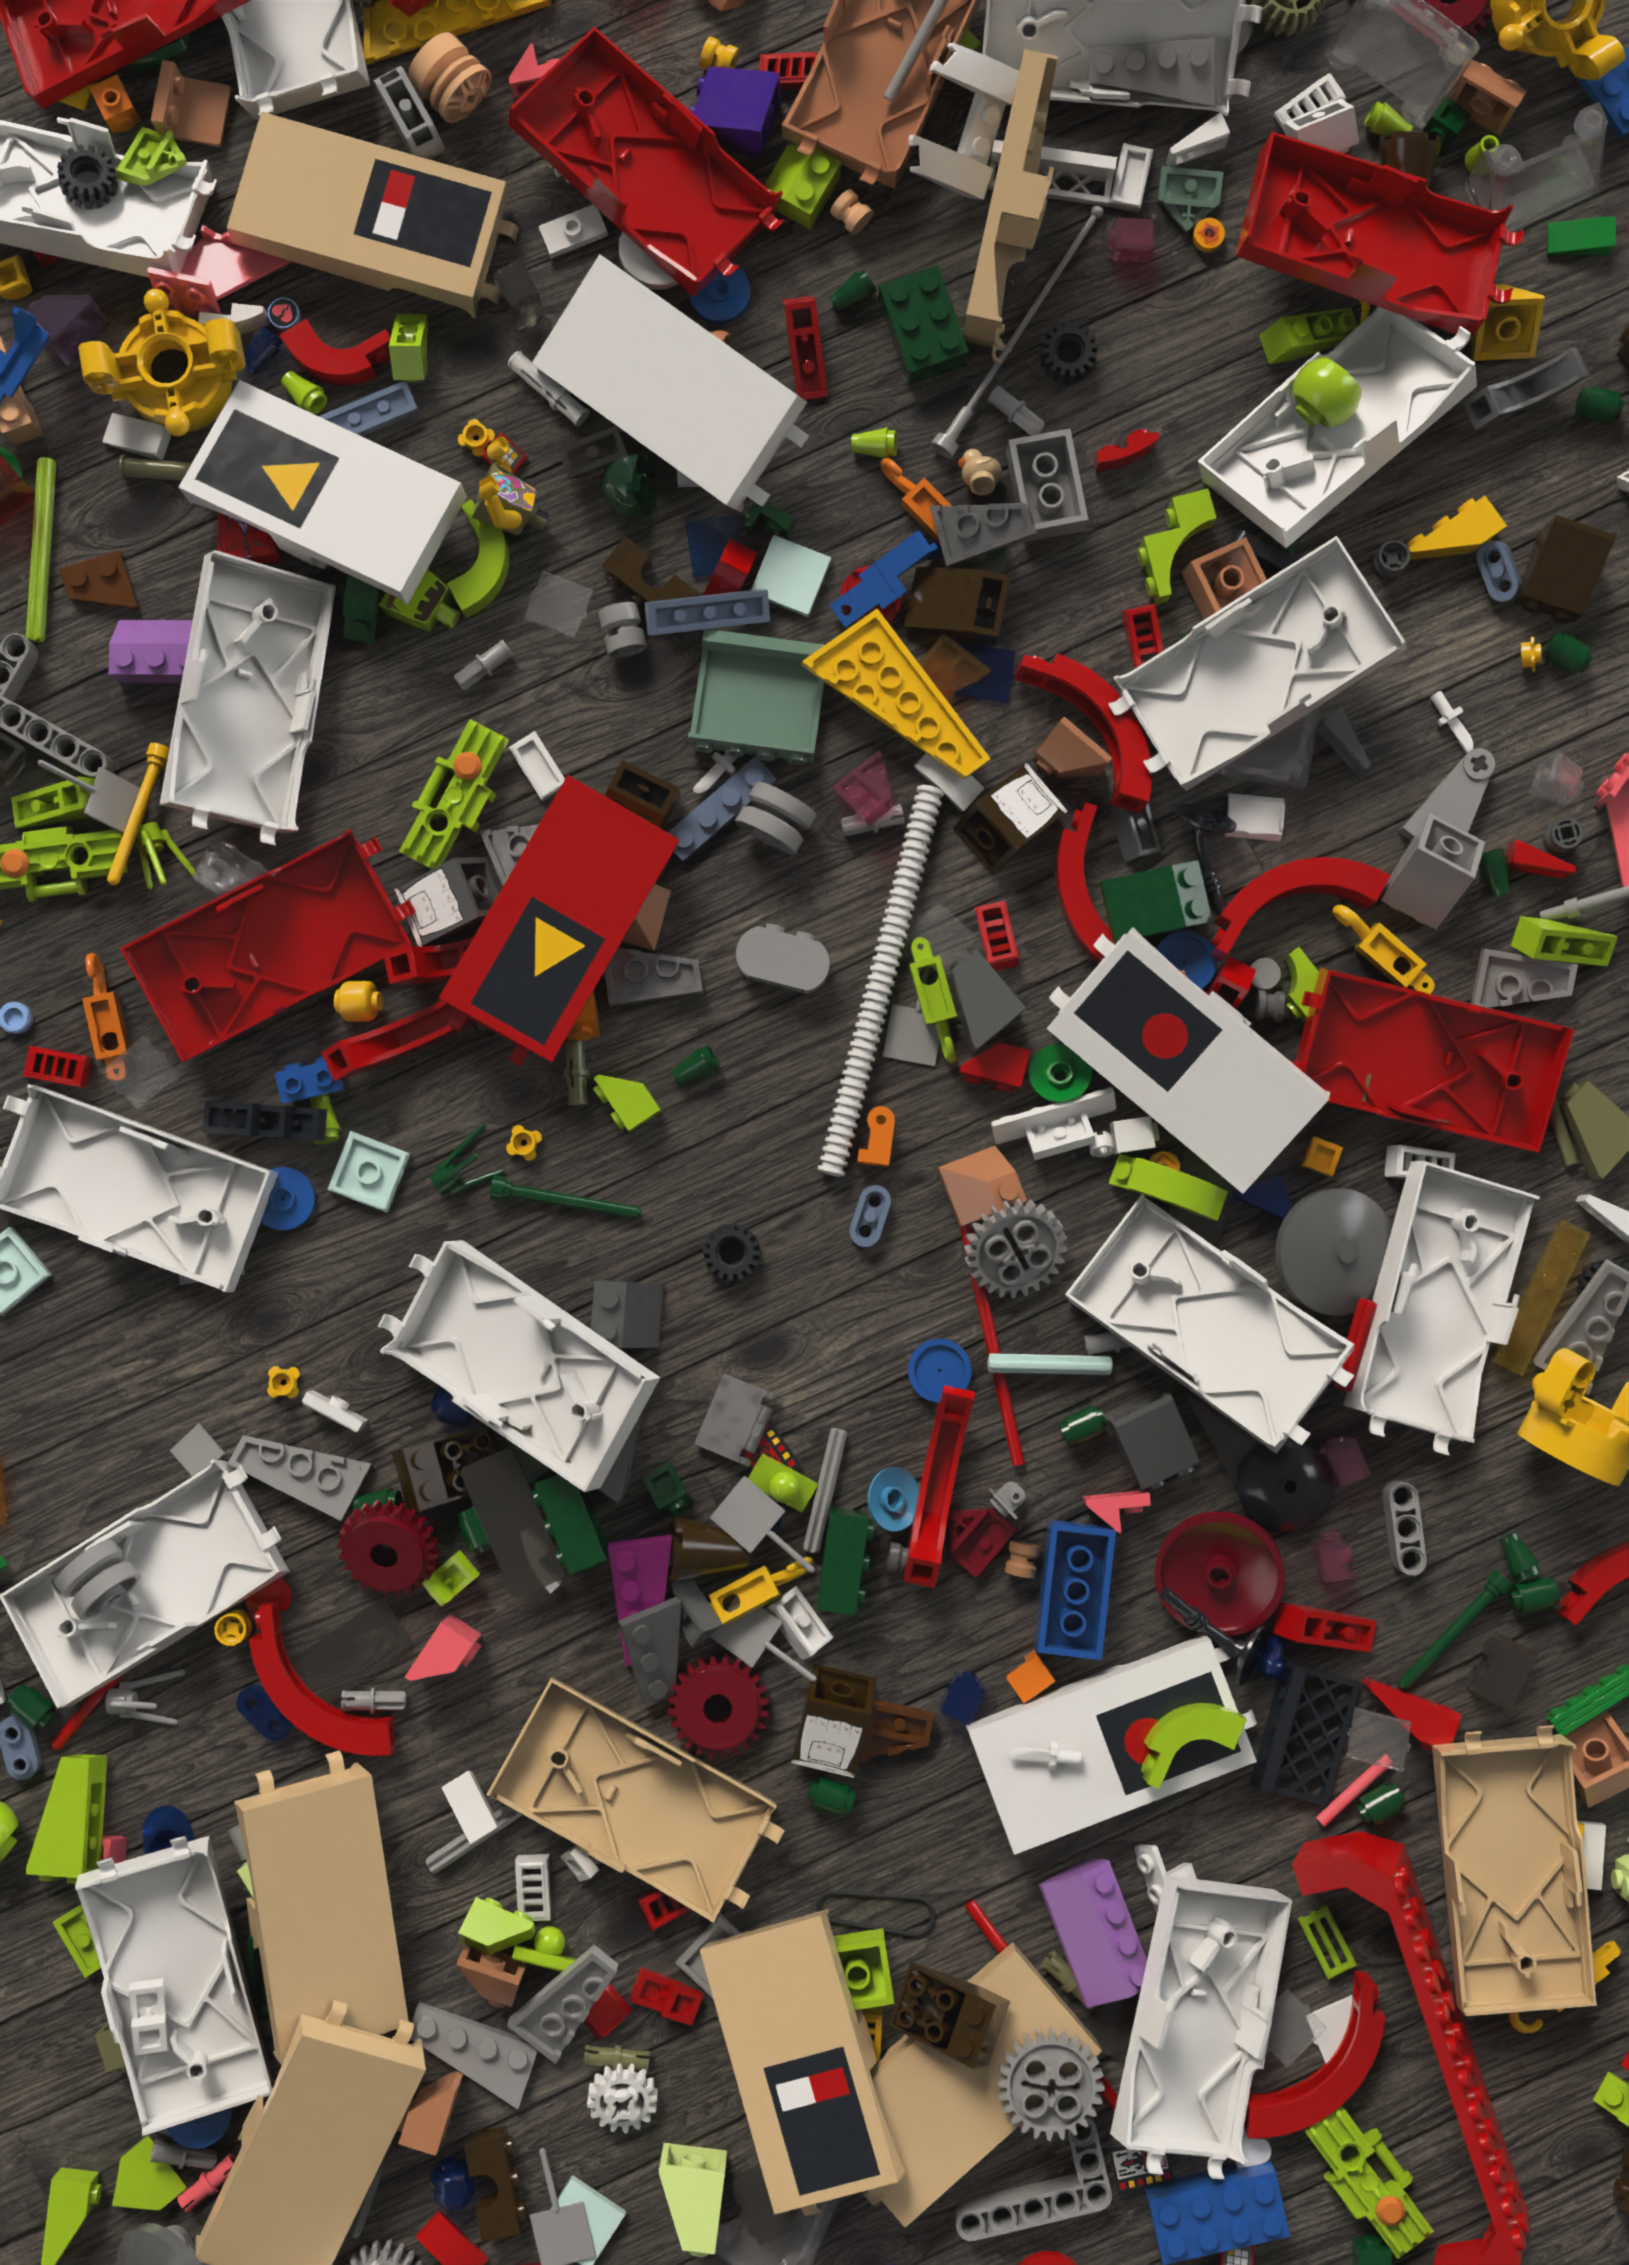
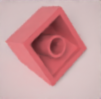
M450 1613L439 1624L405 1678L412 1681L455 1672L461 1664L467 1667L482 1646L477 1643L482 1634Z

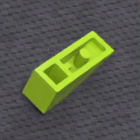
M76 777L92 786L95 781L94 778ZM66 780L11 797L15 828L22 829L90 818L84 814L91 792Z
M1520 916L1511 946L1533 959L1608 966L1618 937L1613 934L1548 919Z
M61 2167L51 2179L41 2265H57L93 2207L99 2204L102 2184H98V2171Z

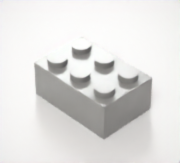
M1071 429L1008 440L1006 457L1015 503H1027L1029 505L1037 531V536L1023 540V543L1085 531L1088 515Z

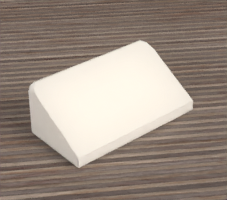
M797 1586L766 1607L767 1611L783 1622L779 1629L802 1660L814 1655L833 1638Z

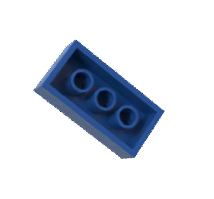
M1048 1519L1034 1643L1038 1653L1102 1660L1116 1530L1112 1527Z
M1270 2159L1263 2164L1237 2169L1236 2165L1223 2167L1222 2174L1224 2179H1213L1209 2176L1208 2171L1174 2178L1175 2182L1144 2189L1156 2244L1163 2265L1290 2237L1277 2174Z

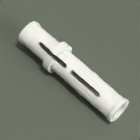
M516 351L510 357L507 366L546 398L553 410L562 412L575 426H580L584 423L590 411L570 395V391L559 386L548 375L535 367L532 361L521 351Z

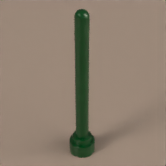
M497 1175L493 1176L489 1200L499 1202L513 1197L633 1219L639 1218L642 1214L641 1209L637 1206L512 1185L513 1182L507 1181V1177Z
M1494 1569L1486 1577L1488 1580L1484 1584L1486 1588L1398 1680L1397 1686L1400 1690H1408L1495 1597L1506 1596L1514 1588L1501 1573Z

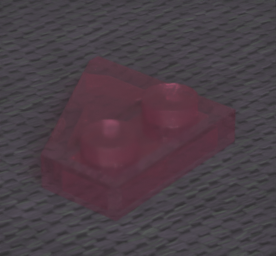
M879 750L832 787L835 794L869 826L894 807L886 761Z

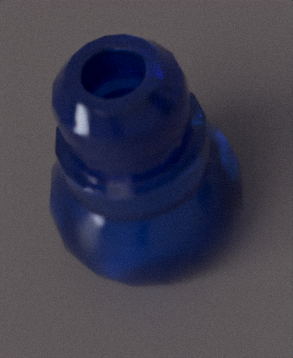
M1270 1636L1266 1639L1265 1649H1262V1654L1255 1664L1257 1673L1278 1679L1284 1676L1286 1672V1665L1284 1663L1286 1643L1284 1639Z

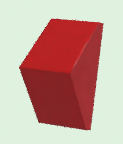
M729 539L703 596L739 592L757 552Z

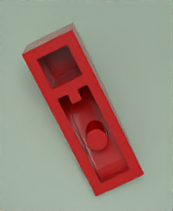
M813 295L782 300L796 394L804 400L828 397L816 300Z
M1279 1602L1273 1633L1301 1643L1371 1652L1377 1621L1305 1605Z
M1363 1677L1362 1683L1410 1734L1420 1741V1747L1432 1751V1745L1453 1743L1462 1714L1450 1707Z

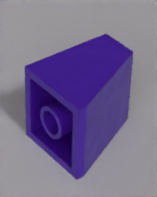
M709 66L706 77H701L698 82L696 96L699 98L696 107L691 106L689 110L716 133V139L721 148L762 161L780 106V74L769 71Z

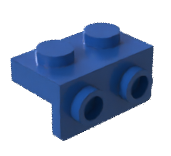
M323 1057L315 1059V1064L303 1066V1063L284 1066L285 1071L274 1073L280 1100L284 1104L344 1089L342 1079L334 1082Z

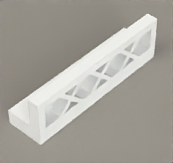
M994 140L990 161V167L993 168L987 187L988 190L994 189L996 166H999L1004 143L1001 140ZM1042 147L1038 172L1043 176H1048L1049 167L1054 168L1050 184L1051 188H1049L1046 198L1108 207L1117 157ZM1061 176L1070 177L1076 185L1069 191L1060 190L1055 181ZM1092 180L1106 182L1104 196L1091 194L1085 186Z

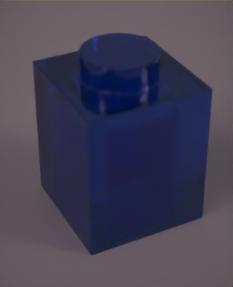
M967 1670L963 1674L955 1671L939 1703L940 1711L970 1725L986 1691L985 1686L980 1683L982 1678Z

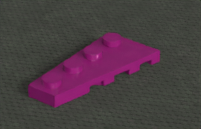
M672 1535L608 1542L618 1620L664 1602ZM620 1629L625 1666H631Z

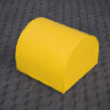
M15 255L1 261L0 296L4 299L15 300L29 295L32 292V287L23 259Z

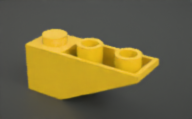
M1486 496L1477 502L1471 498L1457 509L1458 515L1452 519H1449L1448 516L1443 517L1431 527L1434 530L1426 537L1422 533L1417 535L1406 546L1410 552V560L1473 553L1484 543L1497 537L1507 525Z

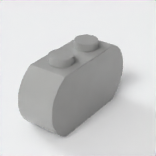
M399 66L373 80L376 91L409 153L429 160L444 154L446 151L442 140L404 69Z
M769 923L766 924L765 928L757 926L743 934L737 944L736 959L738 967L745 978L805 994L818 990L825 983L829 974V955L822 943L814 940V935L797 931L796 936L784 933L785 928Z

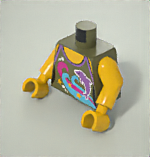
M504 437L493 440L487 448V455L491 460H495L496 463H492L485 478L479 481V491L472 517L514 535H519L526 523L542 530L549 513L534 506L537 491L514 476L509 461L503 458L504 455L510 452L507 440Z

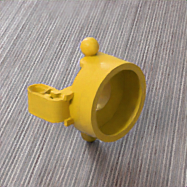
M1490 0V8L1493 13L1491 16L1492 22L1499 35V44L1507 51L1516 50L1527 54L1547 57L1555 56L1560 68L1568 65L1576 77L1594 81L1605 76L1626 59L1621 43L1613 36L1600 35L1596 28L1602 18L1607 0H1574L1569 12L1563 18L1556 21L1552 20L1547 14L1546 0Z
M151 289L144 296L145 308L150 313L139 318V325L126 337L119 353L114 354L109 346L101 341H88L78 346L83 379L93 392L103 395L111 394L113 402L128 399L144 420L163 425L169 434L181 437L187 432L207 426L223 410L231 395L233 380H237L236 372L246 367L241 335L235 324L229 319H213L206 322L203 326L199 322L185 317L178 311L167 310L169 308L167 294L160 289ZM167 349H177L184 352L188 358V367L185 374L179 380L172 383H159L153 379L151 364L160 352Z
M1562 1348L1554 1354L1545 1372L1539 1373L1533 1378L1532 1389L1535 1392V1400L1532 1402L1517 1434L1529 1443L1570 1466L1604 1482L1620 1486L1629 1470V1381L1621 1390L1610 1410L1584 1396L1594 1378L1595 1364L1567 1348Z

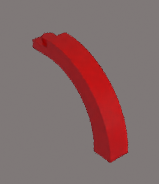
M1057 653L1051 663L1038 656L1023 655L1016 668L1014 680L1048 690L1065 698L1079 708L1093 722L1104 739L1109 754L1112 757L1114 786L1110 805L1140 814L1149 803L1152 788V774L1143 761L1151 758L1144 733L1133 711L1129 709L1125 713L1115 716L1108 703L1115 702L1121 698L1120 694L1101 676L1077 661Z
M1085 802L1082 810H1075L1070 827L1075 828V832L1064 828L1060 835L1055 862V882L1062 914L1070 931L1086 954L1099 965L1105 956L1094 947V943L1102 933L1110 942L1113 943L1110 929L1095 910L1086 887L1084 876L1085 846L1098 806Z
M1332 857L1307 858L1279 865L1252 880L1223 909L1214 924L1221 928L1218 929L1210 943L1215 946L1210 956L1221 962L1228 955L1250 917L1278 899L1303 893H1321L1350 900L1368 910L1379 898L1391 875L1361 862Z
M441 1000L383 1027L338 1041L321 1052L334 1082L397 1060L458 1032L447 1025L455 1009ZM468 1017L461 1030L476 1021Z
M943 1385L921 1475L903 1582L935 1588L941 1566L944 1537L957 1467L975 1397L974 1391Z
M1629 1541L1609 1548L1591 1558L1568 1579L1577 1589L1575 1592L1571 1591L1565 1595L1560 1602L1562 1607L1557 1613L1563 1619L1577 1625L1605 1592L1629 1577Z
M278 1599L263 1602L255 1613L256 1628L261 1630V1633H256L249 1640L259 1679L280 1712L302 1732L327 1746L360 1755H391L396 1748L393 1715L364 1716L341 1711V1709L325 1702L312 1692L300 1679L288 1658L283 1642Z
M1354 1971L1349 2022L1343 2039L1331 2059L1310 2077L1293 2086L1274 2092L1249 2093L1244 2130L1248 2139L1283 2136L1312 2126L1341 2107L1364 2081L1379 2051L1386 2017L1377 2004L1379 1998L1378 1986L1367 1972Z

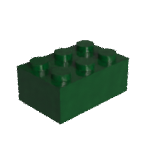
M938 265L879 285L878 302L908 385L967 366L969 350Z
M556 1472L538 1480L534 1484L536 1490L532 1491L533 1498L538 1509L544 1508L548 1519L544 1521V1525L549 1538H555L559 1546L556 1556L561 1568H567L569 1575L606 1561L609 1557L608 1543L588 1492H583Z
M830 1506L817 1597V1610L856 1616L857 1607L863 1608L865 1584L860 1583L861 1575L868 1574L870 1560L869 1552H865L866 1542L872 1543L874 1532L873 1520H869L868 1511Z

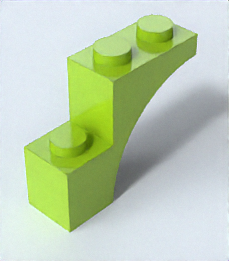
M1209 488L1172 497L1168 509L1165 510V517L1168 527H1173V529L1143 537L1140 548H1137L1139 564L1141 567L1145 566L1148 578H1145L1146 591L1149 597L1153 596L1155 605L1168 602L1172 595L1170 569L1177 550L1193 535L1212 528L1216 520Z

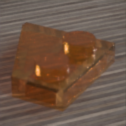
M945 633L942 634L919 663L943 696L977 682L991 673L988 667Z

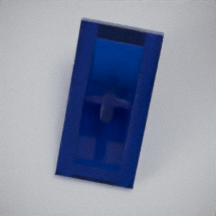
M1274 1175L1255 1182L1243 1194L1236 1189L1232 1191L1230 1196L1280 1220H1284L1292 1209V1204L1281 1175Z

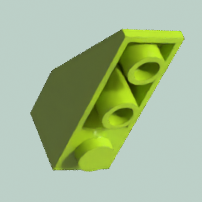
M1350 307L1281 317L1261 333L1259 337L1269 364L1293 361L1337 346L1358 326Z

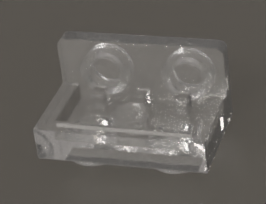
M221 840L206 848L193 879L218 896H221L268 872V870L260 862L252 860L239 852L233 844Z

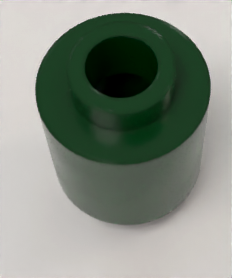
M1592 385L1590 388L1582 387L1574 412L1581 413V417L1611 424L1614 418H1620L1625 400L1620 399L1621 392Z
M1557 631L1542 652L1548 656V661L1571 675H1574L1577 671L1583 673L1593 659V656L1589 655L1591 651L1589 646L1567 633L1562 635Z
M1092 1405L1064 1417V1422L1058 1424L1069 1447L1075 1444L1080 1446L1105 1434L1103 1427L1108 1425L1101 1409L1097 1408L1094 1410Z
M481 1504L457 1514L460 1521L457 1524L470 1551L476 1548L478 1554L496 1546L494 1539L499 1537L487 1510L483 1511Z
M1542 1576L1513 1584L1514 1588L1509 1592L1512 1608L1515 1611L1519 1610L1522 1615L1553 1608L1554 1604L1560 1602V1593L1552 1577L1546 1579Z
M21 1684L6 1701V1705L10 1707L9 1712L32 1731L39 1727L42 1730L45 1729L56 1716L53 1712L56 1705L32 1686L28 1688L25 1684Z
M820 1776L818 1782H811L806 1800L812 1801L810 1806L812 1809L837 1817L841 1815L849 1816L856 1791L850 1790L848 1785Z
M1394 1782L1388 1785L1383 1783L1358 1798L1360 1805L1356 1809L1366 1825L1372 1822L1377 1827L1401 1813V1808L1406 1806L1407 1802Z

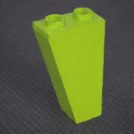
M75 1754L61 1757L27 1863L26 1874L39 1875V1881L59 1880V1877H66L67 1883L76 1884L78 1875L99 1869L96 1862L101 1861L107 1755Z

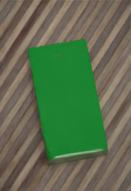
M1605 216L1550 222L1546 225L1547 255H1609L1616 245L1615 217Z

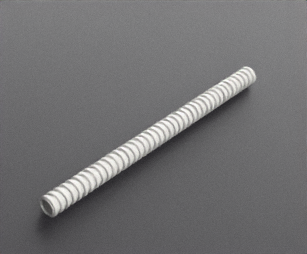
M930 785L917 786L916 791L919 794L914 797V801H916V804L912 805L914 813L910 814L909 819L911 823L907 824L909 832L904 835L906 842L902 843L904 851L900 852L899 855L902 859L897 862L899 870L895 871L894 874L897 878L892 881L894 889L890 890L889 893L892 897L887 900L889 908H886L884 912L887 917L882 920L884 927L880 928L882 936L877 939V942H879V946L875 947L877 955L872 958V961H874V965L870 966L872 974L867 977V980L870 982L865 985L867 993L862 996V999L865 1001L860 1004L862 1012L857 1015L860 1020L855 1023L857 1031L852 1034L855 1039L850 1042L852 1051H848L847 1055L850 1058L845 1061L847 1070H843L842 1074L845 1077L840 1080L842 1089H838L837 1092L840 1094V1097L835 1100L837 1108H833L832 1111L835 1113L834 1118L831 1117L832 1127H828L827 1130L830 1132V1135L825 1138L827 1146H823L822 1149L825 1151L824 1156L820 1157V1160L823 1162L817 1168L821 1173L836 1177L845 1176L843 1167H847L848 1163L845 1160L846 1157H850L848 1148H852L853 1143H850L851 1138H855L853 1129H857L858 1126L855 1121L860 1118L858 1110H862L863 1107L860 1102L865 1099L863 1091H867L868 1088L865 1083L870 1080L868 1072H872L873 1068L870 1064L875 1061L873 1053H877L878 1049L875 1045L880 1042L878 1034L882 1033L880 1026L885 1022V1019H883V1015L887 1014L885 1006L890 1003V1000H888V996L892 995L890 987L895 984V981L892 979L897 976L895 968L900 965L897 960L902 957L900 949L905 946L902 941L907 938L905 930H908L910 927L907 922L912 919L910 911H914L915 906L912 903L917 900L915 892H919L920 887L917 884L922 880L920 873H924L922 864H925L927 858H925V854H929L927 845H931L932 840L930 836L934 834L932 826H936L937 823L934 818L939 815L937 807H941L942 804L939 799L944 796V792L941 789Z

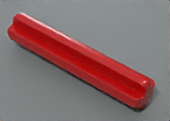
M1360 1298L1357 1302L1347 1340L1354 1344V1351L1342 1366L1343 1369L1353 1374L1354 1377L1346 1387L1334 1381L1336 1389L1345 1392H1351L1377 1306L1374 1301Z

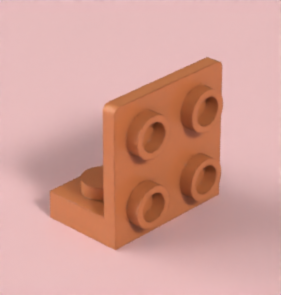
M162 60L151 122L159 134L165 135L167 131L171 130L174 140L221 147L232 89L229 85L185 78L181 75L175 62Z

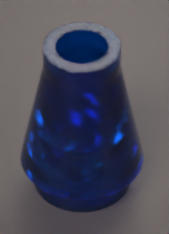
M264 326L258 332L255 330L244 355L245 368L256 375L265 364L281 351L279 347L283 341Z

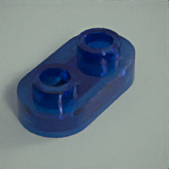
M257 1684L250 1685L239 1693L236 1702L238 1711L265 1738L271 1741H279L290 1734L294 1725L275 1706L263 1686ZM248 1698L256 1699V1708H251L248 1705ZM271 1720H277L280 1723L279 1730L272 1729L270 1725Z

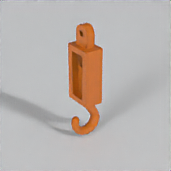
M890 458L882 459L880 464L885 476L906 494L901 500V505L940 545L929 506L952 505L925 478L915 485L902 476V469Z
M89 953L85 957L88 976L93 978V996L82 998L95 1058L96 1060H104L107 1074L111 1079L122 1080L128 1074L125 1055L132 1054L119 993H107L105 970L102 961L95 953ZM113 1032L117 1036L119 1046L109 1051L105 1049L103 1037L105 1034Z

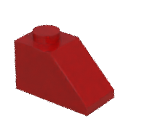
M1228 955L1206 994L1209 995L1214 991L1237 1010L1250 989L1256 970Z

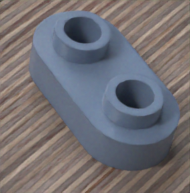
M1492 540L1484 543L1477 552V563L1489 595L1499 602H1510L1516 599L1521 592L1522 581L1510 548L1501 541ZM1498 551L1500 554V559L1498 562L1494 563L1492 560V555L1494 554V552ZM1508 580L1511 583L1509 591L1505 592L1503 590V583Z
M869 1186L862 1191L849 1228L850 1237L858 1246H872L881 1236L891 1204L890 1194L882 1186ZM872 1195L880 1197L881 1204L878 1207L870 1206L869 1198ZM862 1225L869 1226L871 1228L870 1236L862 1237L859 1234V1228Z
M14 1715L6 1718L0 1723V1747L5 1766L10 1776L17 1780H25L36 1774L42 1763L35 1732ZM11 1727L17 1730V1738L10 1736L9 1729ZM18 1759L25 1761V1769H21L18 1766Z

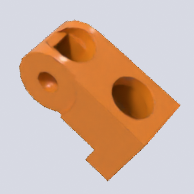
M877 1106L869 1112L867 1117V1127L870 1131L868 1149H859L858 1164L889 1167L895 1124L894 1114L889 1108Z

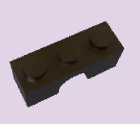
M626 536L602 564L604 574L606 575L604 579L615 589L619 590L622 587L630 593V600L637 603V606L641 609L645 608V602L700 596L699 592L675 574L668 583L661 587L647 585L643 581V576L652 564L650 555Z
M506 2125L470 2132L464 2142L469 2176H490L498 2186L496 2193L480 2197L476 2207L481 2241L485 2242L520 2235L523 2223L527 2221V2207L525 2200L520 2201L518 2189H521L522 2184L519 2168L514 2169L512 2160L516 2153L513 2136H508Z

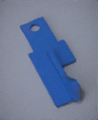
M16 306L12 310L15 341L7 354L0 349V405L6 395L11 398L14 396L49 340V333L36 323L37 317Z
M920 531L915 532L860 573L859 577L862 581L830 604V607L845 628L877 605H880L884 610L908 592L899 580V577L912 567L936 557L941 551L935 543L929 545ZM849 605L851 607L849 615L842 614L841 609L843 606Z

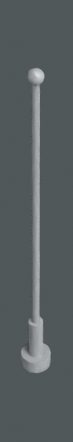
M1100 206L1092 208L1091 217L998 357L1001 360V364L1095 220L1102 217L1103 209ZM994 363L968 405L961 408L946 433H938L931 443V447L938 454L945 458H952L958 449V444L955 440L972 416L974 405L1001 365Z

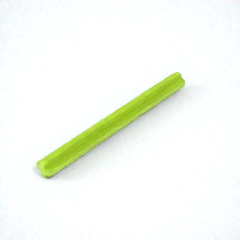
M40 457L37 460L26 638L31 642L37 643L44 642L56 478V462L52 458Z

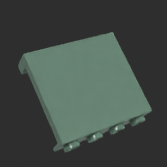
M704 629L702 638L703 649L691 731L688 733L689 746L703 753L720 750L733 757H742L744 754L757 755L758 759L764 761H774L775 758L787 759L789 763L794 765H805L806 762L813 763L824 681L801 666V663L804 659L822 648L824 644Z

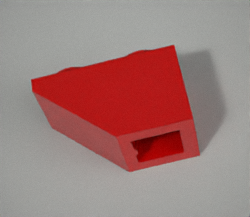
M999 1042L959 1067L958 1074L964 1075L963 1081L982 1085L984 1080L995 1083L994 1089L1012 1093L1013 1088L1019 1089L1022 1086L1030 1050Z

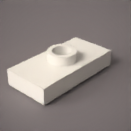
M594 205L538 226L550 258L608 236L600 212Z
M312 1390L306 1392L301 1401L307 1407L354 1432L364 1430L368 1419L347 1409L349 1403L336 1396H332L329 1399Z

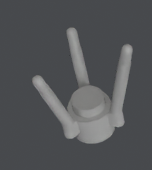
M185 1670L171 1671L133 1682H120L119 1688H111L107 1692V1713L109 1715H120V1718H135L176 1726L178 1724L176 1719L136 1711V1709H156L157 1704L138 1702L137 1692H132V1689L183 1676Z

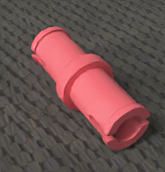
M229 2153L213 2169L202 2172L199 2175V2180L177 2197L181 2208H184L186 2205L188 2206L184 2210L186 2213L190 2214L210 2195L216 2196L221 2191L220 2187L224 2185L234 2164L232 2161L235 2158L234 2154Z

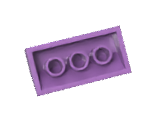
M119 620L109 642V675L119 683H181L193 620Z
M1090 1857L1038 1884L1084 2006L1089 2008L1130 1998L1139 1993L1142 1987L1147 1959L1110 1861Z

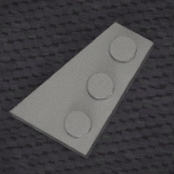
M1481 948L1471 1004L1490 1008L1572 996L1578 964L1533 959L1525 955Z

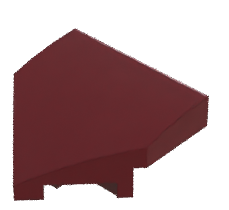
M994 1508L953 1510L948 1513L950 1552H952V1557L977 1579L1018 1532V1529Z

